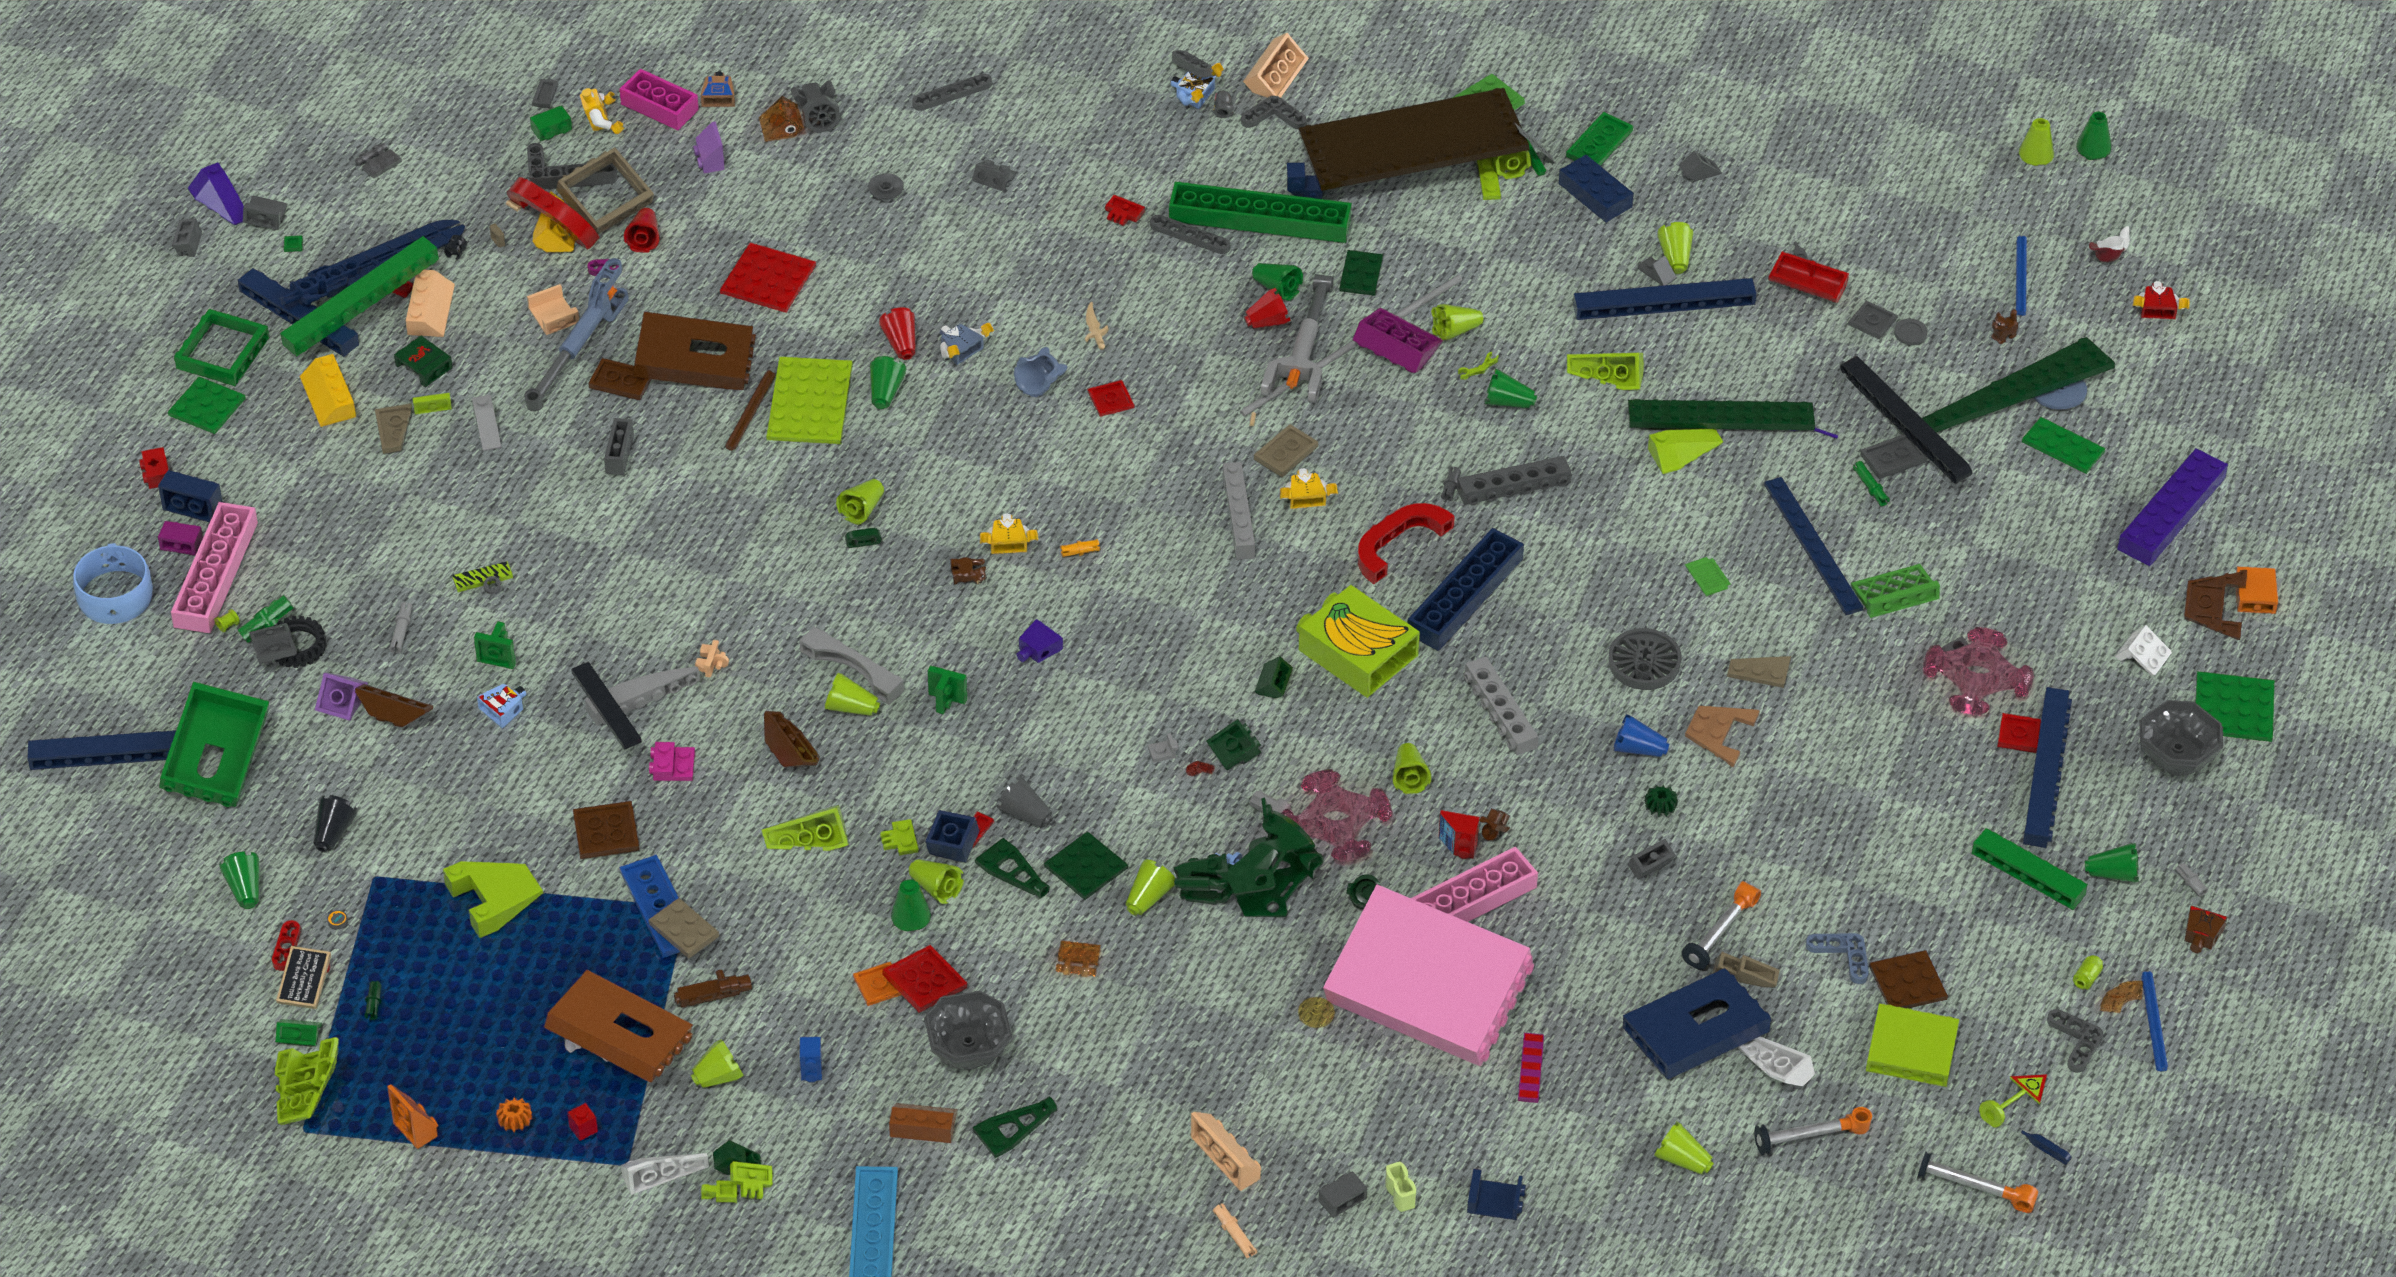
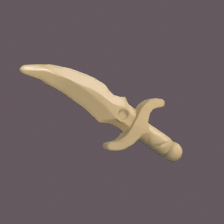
M1090 302L1086 312V323L1091 333L1086 335L1085 341L1087 342L1090 338H1095L1098 348L1103 350L1105 344L1102 336L1108 332V326L1106 325L1103 329H1099L1100 323L1094 314L1093 302Z

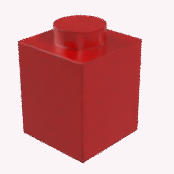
M586 1103L568 1112L569 1127L580 1141L598 1132L596 1116Z

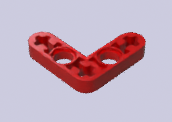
M286 921L281 927L272 955V965L276 970H285L290 948L284 949L281 946L285 943L297 946L301 932L297 921ZM291 928H294V929L291 931V937H290L289 934H288V930H290ZM281 954H283V955H284V961H282L281 963H278V961H280L281 958H282V955H281ZM329 963V966H328V969H327V973H328L329 970H330V963Z

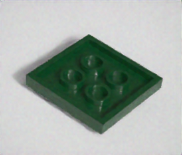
M1087 831L1044 863V867L1081 898L1086 900L1127 870L1128 864Z

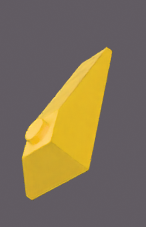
M552 191L549 192L550 194H552V195L555 196L556 198L560 199V198H559L557 195H555ZM543 213L540 214L533 232L532 242L534 245L545 252H572L575 244L572 236H569V233L557 222Z

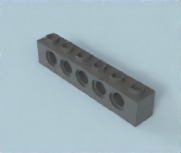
M1565 456L1459 477L1457 480V491L1464 505H1475L1478 502L1493 501L1496 498L1512 497L1520 493L1527 494L1534 490H1546L1549 487L1558 485L1565 486L1571 482V469Z

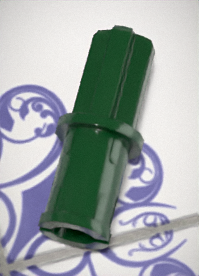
M379 981L370 982L368 996L365 998L367 1004L364 1017L368 1019L370 1014L369 1020L378 1018V1007L382 1001L380 998L382 985Z

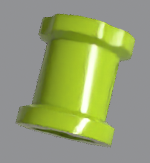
M229 609L228 613L220 618H214L216 626L222 632H226V629L234 624H240V619L233 609Z

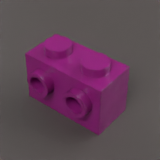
M170 521L164 522L158 535L160 550L195 556L203 540L201 526Z

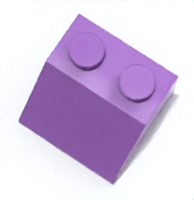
M711 122L696 137V145L693 146L694 155L698 156V168H702L703 173L725 170L722 141L716 122Z

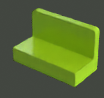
M450 393L414 397L415 415L452 410Z

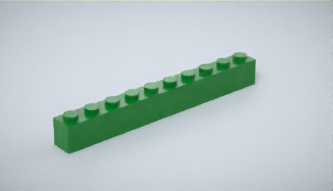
M422 236L282 331L280 335L283 346L296 357L307 351V349L320 342L323 338L335 332L345 323H348L367 308L439 260L437 247Z

